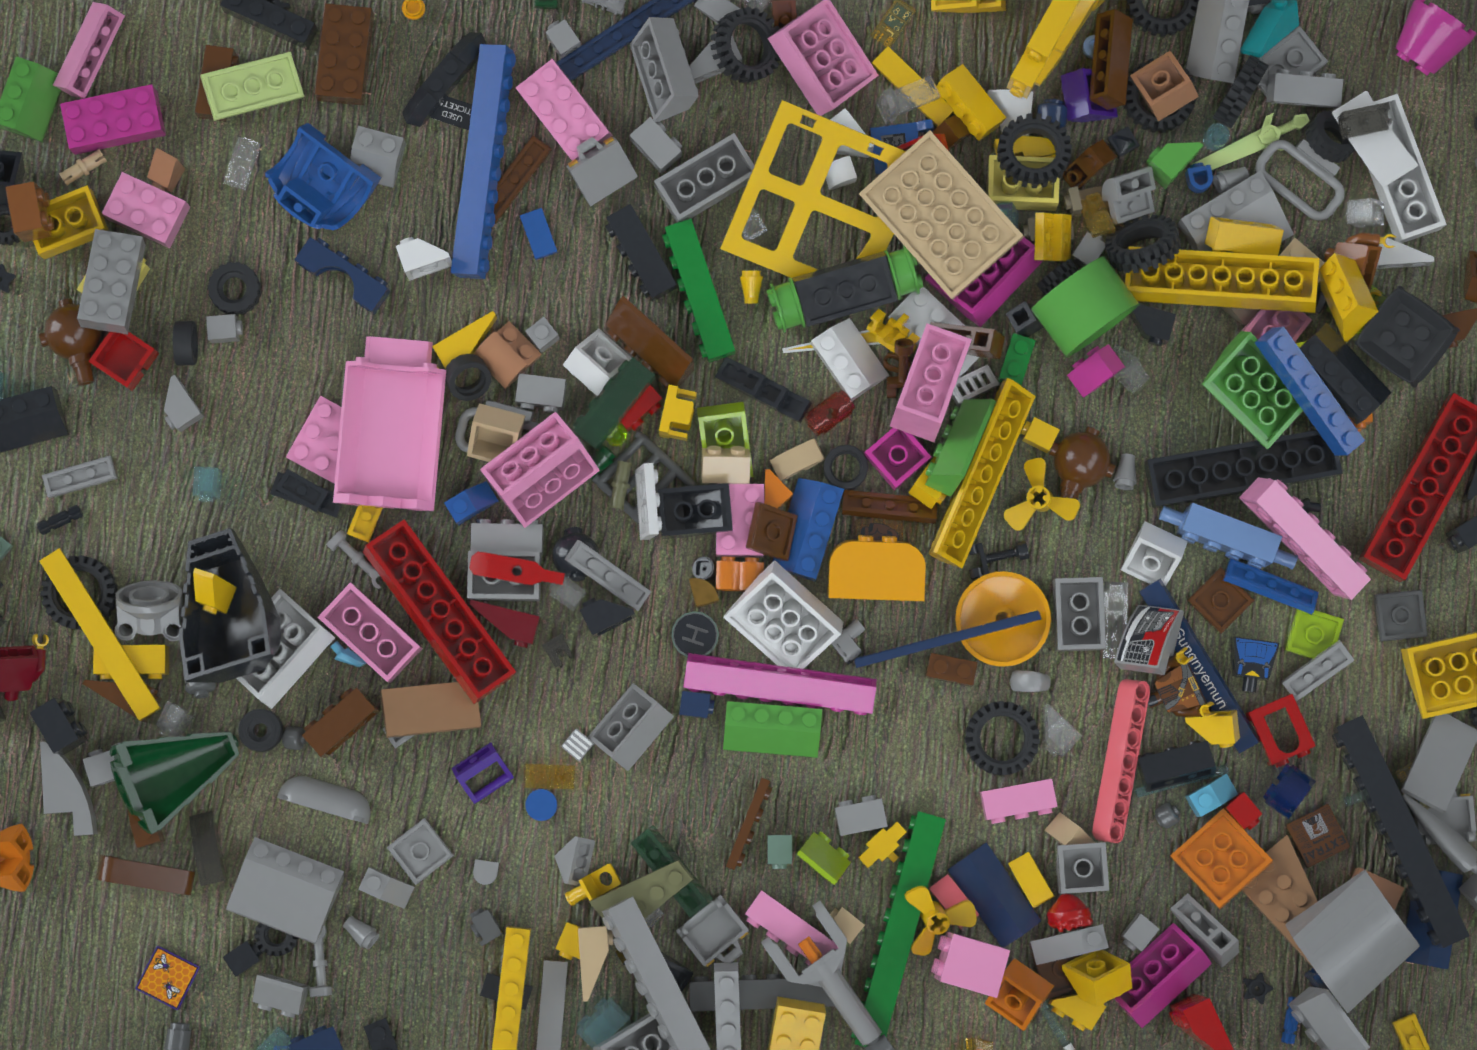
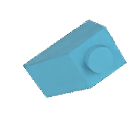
M1226 773L1186 795L1185 798L1195 816L1202 817L1238 795V792Z

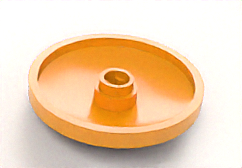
M993 572L975 580L962 594L956 609V629L961 631L1036 610L1040 611L1042 620L961 641L970 654L984 663L1001 667L1013 666L1032 658L1044 645L1051 627L1050 607L1042 590L1030 579L1013 572Z

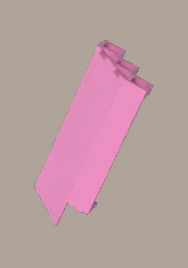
M369 336L366 337L365 357H356V361H346L333 503L390 509L399 508L414 511H434L446 370L438 369L437 364L431 363L433 342Z

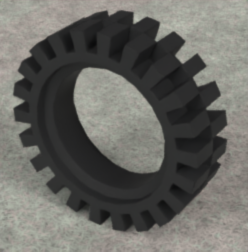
M1127 0L1126 10L1130 12L1129 17L1135 20L1134 25L1142 27L1141 31L1145 33L1150 31L1152 36L1160 34V37H1166L1167 34L1171 36L1175 35L1177 31L1181 32L1190 24L1196 14L1198 0H1184L1182 10L1176 16L1168 19H1160L1150 15L1144 8L1142 0Z
M740 8L724 15L723 18L719 19V24L714 26L713 31L717 33L711 35V40L716 41L715 44L711 45V50H717V54L712 55L713 59H720L721 61L717 64V67L719 69L725 67L726 69L723 74L726 76L732 74L731 79L734 81L739 80L740 83H750L771 75L774 72L773 69L778 68L780 65L777 61L781 59L767 39L780 29L778 26L772 27L771 25L775 20L772 17L766 19L768 14L764 11L759 13L760 9ZM740 24L754 28L763 41V55L755 66L743 64L732 51L731 36L734 29Z
M1250 55L1218 107L1213 119L1231 129L1269 65Z
M1148 59L1146 63H1140L1137 68L1133 69L1131 74L1148 65L1154 59ZM1187 68L1184 70L1187 75L1190 73ZM1129 75L1126 104L1123 107L1128 111L1127 116L1134 119L1133 123L1136 126L1140 124L1143 130L1148 128L1153 133H1156V131L1165 133L1167 130L1170 129L1172 131L1184 123L1193 111L1197 98L1158 122L1154 114L1149 113L1141 105L1138 96L1139 90ZM1192 76L1190 80L1192 81V83H1194L1195 80Z
M1028 113L1025 119L1020 115L1017 117L1016 122L1011 120L1008 127L1005 126L997 148V160L1000 162V169L1002 171L1006 170L1005 176L1007 178L1012 176V182L1015 184L1019 180L1022 181V187L1026 188L1027 183L1032 184V188H1037L1038 184H1041L1042 188L1047 187L1049 181L1051 184L1055 183L1057 177L1060 179L1064 171L1067 170L1071 157V138L1069 135L1066 136L1067 130L1065 127L1060 129V122L1056 120L1052 123V117L1048 115L1046 120L1041 119L1042 114L1037 113L1036 118H1032V113ZM1029 133L1041 134L1047 137L1054 145L1056 157L1045 167L1029 168L1022 165L1016 159L1013 153V144L1022 135Z
M1144 215L1142 220L1134 218L1132 223L1125 221L1123 222L1124 227L1120 225L1115 227L1116 231H1111L1109 233L1110 236L1106 237L1105 242L1112 267L1114 269L1117 268V271L1120 272L1124 270L1125 273H1130L1132 269L1133 273H1139L1140 269L1147 272L1149 271L1148 267L1151 266L1153 269L1159 268L1158 263L1165 265L1168 263L1167 259L1172 260L1175 257L1174 254H1178L1181 248V240L1176 223L1164 215H1161L1159 218L1157 215H1152L1150 219H1148V215ZM1161 238L1154 244L1144 248L1126 249L1141 240Z
M82 555L69 556L68 561L75 572H89L99 582L101 594L97 607L104 618H109L111 610H114L116 607L114 603L116 600V590H118V586L114 581L116 580L114 575L110 573L109 568L104 566L103 563L91 557ZM46 573V580H42L41 584L43 591H40V595L43 597L41 602L46 607V613L52 617V620L64 627L82 630L73 614L67 612L62 607L58 597V590Z
M998 701L987 704L974 713L965 730V743L967 753H969L970 759L975 762L977 767L989 774L1001 776L1017 773L1033 761L1040 744V732L1037 729L1035 719L1031 717L1029 711L1013 702ZM997 716L1012 718L1020 725L1024 734V743L1021 751L1017 756L1006 761L996 760L988 756L983 750L980 741L983 726L988 720Z

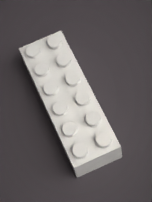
M1398 94L1374 101L1390 128L1418 164L1416 168L1385 187H1382L1369 170L1391 232L1397 237L1394 240L1404 243L1441 230L1447 224Z

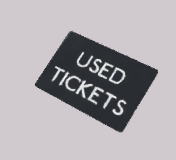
M447 96L432 114L431 118L469 130L472 104Z

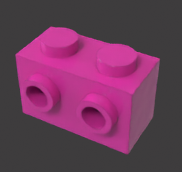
M1109 344L1101 349L1099 346L1093 348L1087 353L1089 358L1086 360L1081 358L1072 365L1074 370L1067 375L1083 398L1097 390L1125 368Z

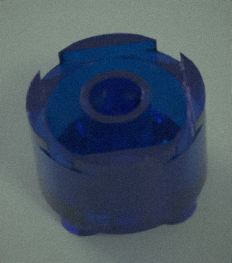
M1286 764L1276 778L1280 781L1279 784L1275 785L1273 783L1263 796L1268 806L1288 820L1316 782L1293 764L1292 766Z

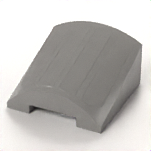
M1363 870L1285 924L1298 947L1347 1013L1420 947L1366 870Z

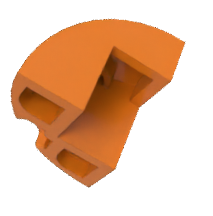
M23 824L13 825L0 831V887L19 892L26 891L34 870V865L30 864V851L33 850V844Z

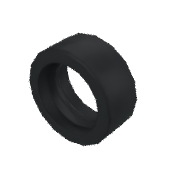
M176 321L173 326L172 340L175 363L177 366L196 365L198 359L195 321Z
M459 355L446 366L445 383L452 395L457 399L463 401L475 400L484 395L489 389L491 373L483 359L477 355ZM468 368H478L481 373L475 383L466 387L456 386L455 380L460 372Z
M837 446L825 458L823 466L824 476L830 485L844 490H853L866 479L868 472L867 458L855 446ZM842 454L852 455L859 462V474L851 481H841L832 472L833 461Z

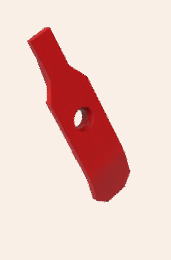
M479 551L471 556L469 566L473 575L526 585H534L540 582L563 585L565 573L545 570L534 561ZM519 566L522 569L520 575L513 574L514 567Z

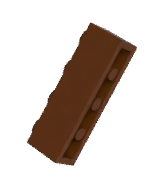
M1116 9L1097 14L1089 100L1107 110L1126 104L1133 19Z

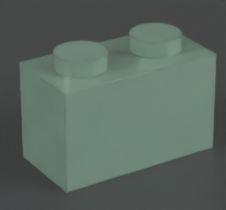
M767 835V864H772V869H787V864H792V835Z

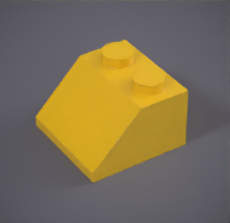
M1104 950L1083 954L1062 965L1063 972L1080 999L1095 1007L1101 1006L1105 1002L1121 996L1132 989L1130 963Z

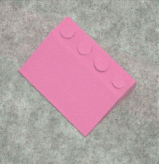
M822 0L767 38L817 115L822 116L835 109L879 76L830 0Z

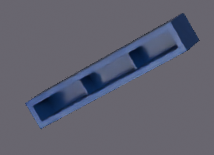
M1285 327L1271 328L1254 342L1335 456L1349 455L1365 441Z

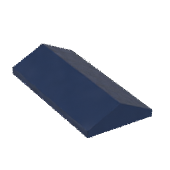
M984 843L947 869L967 899L973 903L979 916L1002 948L1017 940L1041 922L1039 916L987 843Z
M1438 870L1458 910L1461 893L1458 888L1462 886L1463 875ZM1410 900L1406 927L1420 947L1404 962L1448 969L1452 945L1438 948L1437 945L1431 944L1426 933L1430 930L1426 923H1421L1416 913V910L1419 909L1416 901Z

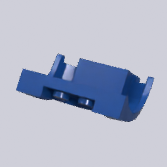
M306 123L298 128L297 135L290 149L274 167L266 171L265 177L268 178V182L275 192L274 198L293 217L316 229L336 230L351 220L366 203L381 177L364 164L361 166L355 164L324 140L326 136L311 124Z

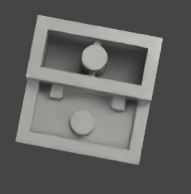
M1152 166L1140 168L1107 179L1104 182L1102 201H1108L1112 224H1119L1155 212L1151 191L1156 189Z

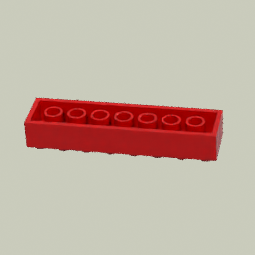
M1455 393L1447 396L1358 560L1398 582L1406 580L1477 450V405Z
M405 519L365 545L364 555L473 704L479 702L515 675V669Z

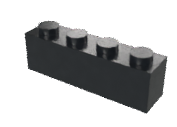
M222 0L220 4L224 13L306 50H309L318 31L314 22L266 0Z
M629 204L607 216L608 224L605 225V228L611 238L615 236L619 244L616 247L622 258L627 256L631 263L628 265L632 276L634 278L639 277L642 283L639 288L644 297H650L652 302L677 289L676 282L632 205Z

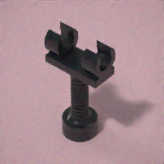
M1026 541L1016 542V546L1013 549L1011 548V550L1006 549L1004 551L988 553V555L984 553L982 543L973 544L968 556L979 553L982 567L970 569V578L975 579L989 574L987 564L991 563V561L996 562L1014 556L1018 557L1020 561L1029 559Z

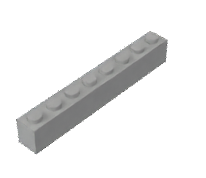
M626 898L602 911L604 915L602 918L606 928L612 931L615 937L613 941L617 950L623 952L626 958L624 963L629 973H633L637 980L635 985L638 992L642 996L644 995L648 1002L646 1005L648 1012L652 1017L656 1018L659 1024L657 1028L661 1037L667 1039L670 1045L668 1050H710L634 898Z

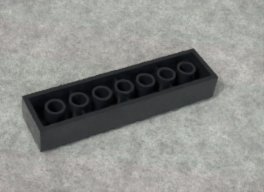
M1317 430L1280 436L1269 449H1266L1257 440L1153 458L1144 462L1152 509L1161 508L1164 505L1167 507L1242 494L1258 477L1270 478L1272 480L1278 479L1287 486L1338 477L1343 474L1340 457L1334 455Z

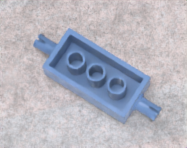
M1195 503L1186 507L1184 513L1164 505L1159 515V520L1178 526L1176 534L1182 536L1181 538L1188 541L1187 543L1194 544L1199 542L1204 544L1203 548L1208 551L1217 552V550L1226 553L1225 556L1236 561H1239V558L1248 561L1247 565L1257 569L1266 567L1273 562L1293 569L1298 559V555L1278 549L1283 536Z

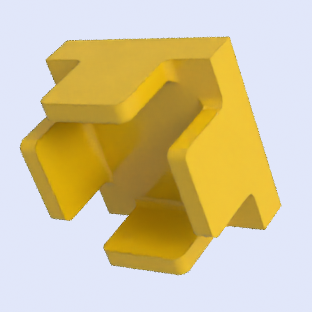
M669 385L659 427V436L667 439L674 438L687 441V433L671 429L690 430L694 414V403L678 399V397L696 400L697 392Z

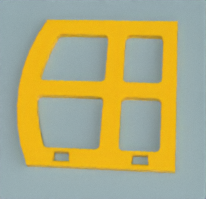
M781 100L720 249L791 278L817 271L819 269L795 260L793 255L811 212L818 211L870 233V239L856 259L879 252L884 253L894 233L879 216H872L826 197L820 191L836 152L841 145L886 162L887 168L906 151ZM802 115L816 120L813 127L800 123ZM788 124H794L822 137L820 146L802 185H797L769 172L770 165ZM869 143L883 148L880 156L867 151ZM763 189L787 198L795 204L775 250L767 249L742 238V232L757 196Z

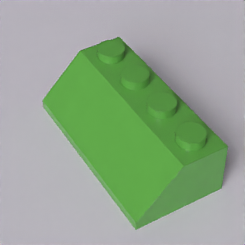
M964 399L959 407L955 406L949 417L952 419L951 425H946L941 435L944 438L943 444L939 443L933 454L937 458L934 463L930 462L925 472V475L928 476L925 485L945 495L952 496L965 477L995 406V400Z
M727 701L723 750L818 758L822 709Z

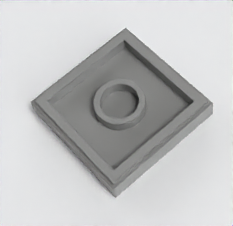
M426 818L422 819L387 847L415 885L454 856Z

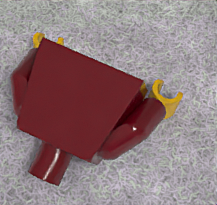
M34 634L32 636L34 646L0 647V692H4L5 700H18L19 691H29L32 683L36 682L44 672L46 664V650H44V646L49 642V637L46 634L43 635V642L41 644L37 641L38 634Z

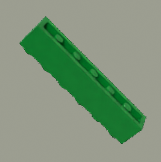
M692 219L666 226V234H663L662 238L665 247L671 248L673 256H670L669 259L673 270L678 269L680 278L676 280L680 292L685 291L688 300H685L684 304L687 313L693 314L695 322H692L691 325L694 335L700 336L702 344L698 346L702 358L707 357L708 363L735 355V348Z

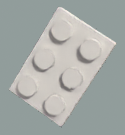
M644 463L635 469L640 540H650L661 531L662 521L661 517L657 516V507L660 506V496L655 491V483H658L657 469H654L653 463Z

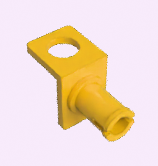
M609 863L579 879L580 885L566 892L565 897L571 906L585 898L591 901L619 886L621 880L612 864ZM603 872H608L612 876V883L608 886L600 881V875Z

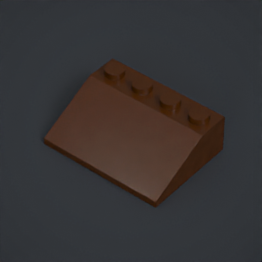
M622 296L605 324L608 329L607 335L615 342L620 340L625 345L623 349L631 357L637 356L643 361L641 366L650 374L654 371L660 377L658 381L666 389H668L669 385L679 387L694 371V360L628 299Z

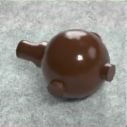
M72 298L60 300L58 302L59 307L50 314L46 321L45 332L39 334L40 342L43 347L49 346L55 354L68 359L69 365L75 370L79 386L94 383L91 369L92 364L88 361L101 341L103 330L81 327L77 320L80 304H73Z
M1087 427L1085 432L1072 433L1061 440L1060 443H1053L1049 455L1054 457L1055 470L1062 479L1059 486L1061 488L1059 497L1076 499L1079 495H1082L1084 488L1098 484L1104 477L1111 478L1116 465L1110 463V453L1104 441L1098 437L1100 434L1099 430Z

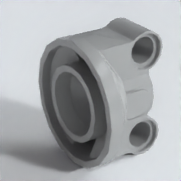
M156 580L141 581L120 588L116 593V636L121 640L128 641L133 639L136 633L141 635L163 634L169 641H178L179 629L172 628L170 624H175L182 628V588L177 584ZM123 624H129L132 628H126Z

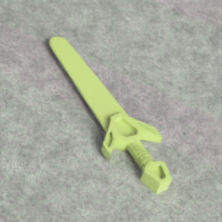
M1272 113L1265 117L1261 129L1195 163H1203L1204 166L1211 165V169L1214 170L1265 149L1273 141L1279 140L1281 134L1283 135L1294 129L1300 131L1310 120L1307 114L1294 115L1291 121L1276 127L1271 125Z

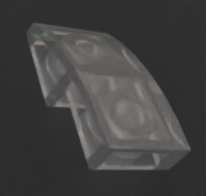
M238 137L225 175L224 184L246 191L261 143Z

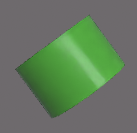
M1102 256L1056 286L1039 300L1031 310L1067 358L1082 350L1121 322L1139 306V303L1107 259Z

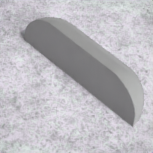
M296 776L287 780L281 786L277 795L279 799L365 824H368L370 820V806L361 793L311 777Z

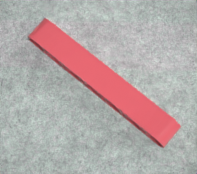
M1124 679L1118 687L1092 830L1094 838L1098 841L1119 843L1125 834L1150 696V687L1145 681Z

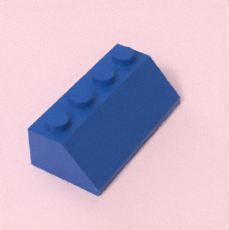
M798 478L788 510L789 513L798 515L788 561H781L773 558V561L775 560L792 575L816 582L844 489L823 482Z

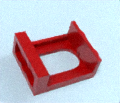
M1293 694L1286 695L1245 713L1249 722H1252L1269 760L1267 762L1268 766L1275 764L1276 768L1289 763L1288 758L1295 755L1298 758L1304 757L1311 753V748L1316 746ZM1284 707L1299 739L1297 749L1290 753H1284L1279 750L1264 716Z

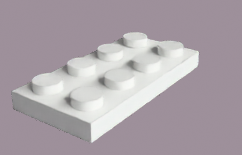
M925 287L920 289V294L918 295L912 292L888 316V319L892 317L897 321L904 313L908 315L909 320L904 324L910 330L908 337L913 332L920 337V340L926 324H930V322L965 326ZM966 354L958 378L980 357Z

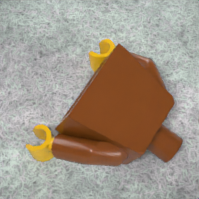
M1358 233L1348 237L1346 242H1338L1335 249L1328 248L1324 254V259L1327 261L1334 253L1354 259L1368 289L1371 290L1382 250L1379 244H1383L1386 248H1393L1395 246L1387 245L1386 239L1388 237H1397L1393 234L1380 237V234ZM1377 289L1370 292L1371 295L1382 296L1381 291Z

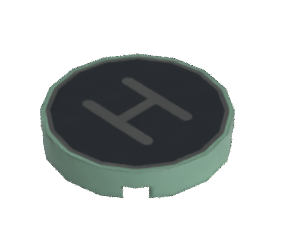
M693 611L685 613L677 619L672 628L671 637L677 651L688 658V653L706 656L710 654L718 643L719 632L716 623L710 616L703 612Z

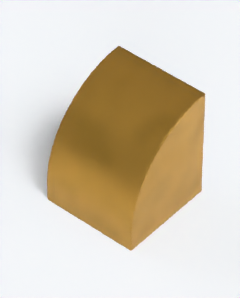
M700 578L689 579L696 608L719 602L718 594L709 582Z

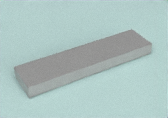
M580 540L576 541L565 557L567 562L637 611H639L651 593L649 589Z
M544 960L536 1050H561L568 962Z

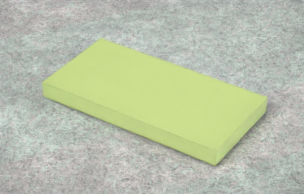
M291 52L200 75L214 121L304 97Z

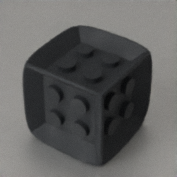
M1399 285L1378 308L1379 312L1368 321L1354 344L1359 346L1367 355L1388 371L1410 383L1415 388L1444 355L1460 329Z

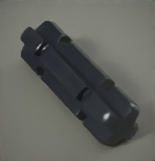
M74 505L68 508V511L64 510L49 517L47 521L44 519L38 522V531L45 535L51 532V529L55 530L72 522V519L77 520L83 516L81 508L78 505Z

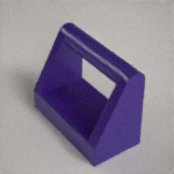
M491 742L451 768L456 779L474 804L514 779V776ZM497 761L505 773L473 793L466 781Z

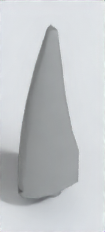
M1403 794L1402 797L1414 816L1448 858L1462 872L1471 870L1474 874H1477V851L1450 826L1411 797Z

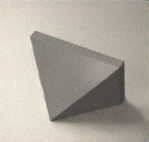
M575 836L554 856L565 884L579 886V879L588 875L595 845L594 840Z

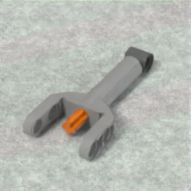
M820 900L812 906L816 911V917L838 948L836 950L831 949L823 955L810 936L802 940L798 945L811 964L804 968L799 975L777 943L773 942L769 936L761 941L788 982L823 988L862 1046L867 1045L864 1048L865 1050H895L884 1034L880 1036L882 1033L881 1029L842 975L841 971L847 938Z

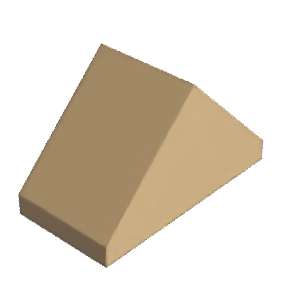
M1061 812L1057 814L1044 830L1061 845L1095 843L1081 827Z

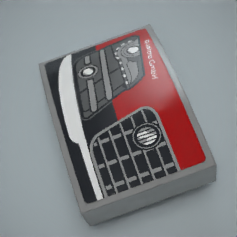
M1138 605L1124 630L1114 663L1124 670L1165 675L1169 656L1174 654L1184 611Z

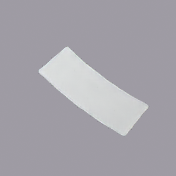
M1364 91L1332 112L1342 131L1382 187L1389 185L1418 166L1390 128L1367 91Z

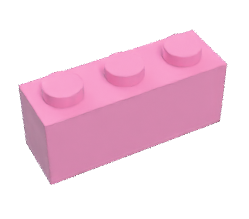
M1052 779L980 792L985 820L991 819L992 824L1005 822L1006 816L1014 815L1015 820L1029 817L1028 812L1038 811V815L1052 813V808L1057 807Z

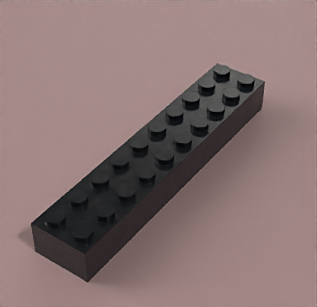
M1363 715L1337 726L1333 730L1332 739L1337 749L1341 747L1345 754L1342 760L1347 770L1352 769L1355 778L1352 780L1357 791H1363L1366 798L1363 800L1365 808L1369 814L1373 812L1377 820L1373 822L1378 834L1384 835L1387 841L1384 846L1389 857L1394 856L1398 864L1395 866L1399 878H1405L1409 886L1405 890L1410 900L1416 901L1419 907L1416 913L1421 923H1426L1430 930L1426 933L1431 944L1437 945L1438 948H1445L1469 937L1470 935Z

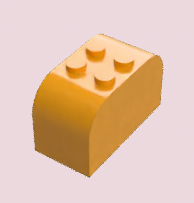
M858 535V540L842 541L833 548L829 556L828 598L924 601L926 571L924 557L912 544L897 541L895 536H882V540H873L872 536Z

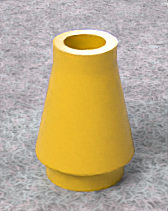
M742 271L740 281L744 295V304H759L758 299L763 279L761 271Z

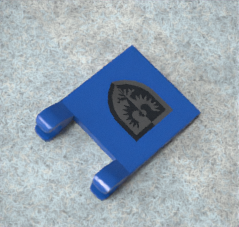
M928 119L914 123L870 128L871 137L897 147L918 138V132H932L934 126L933 121ZM874 145L873 153L880 156L883 148ZM874 158L875 173L881 174L887 169V163Z

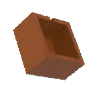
M34 181L7 186L6 193L14 234L23 242L52 237L51 230L54 229V222L52 216L47 214V207L50 206L48 193H44L42 187L40 188Z

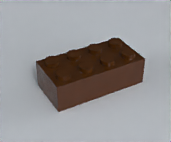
M325 3L315 96L318 101L365 105L375 16L372 8Z

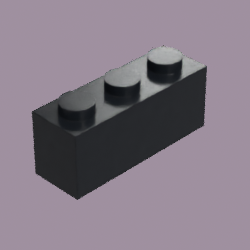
M1196 740L1188 743L1187 746L1180 748L1173 746L1165 749L1164 752L1156 754L1149 752L1138 758V770L1146 793L1213 776L1216 770L1208 741L1201 742Z

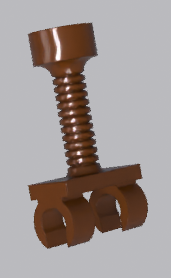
M901 338L895 341L894 352L899 355V376L886 377L887 398H896V388H903L908 376V355L913 353L914 345L910 339Z

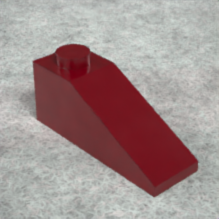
M470 599L469 604L510 640H513L515 646L528 648V644L534 646L541 620L540 616Z

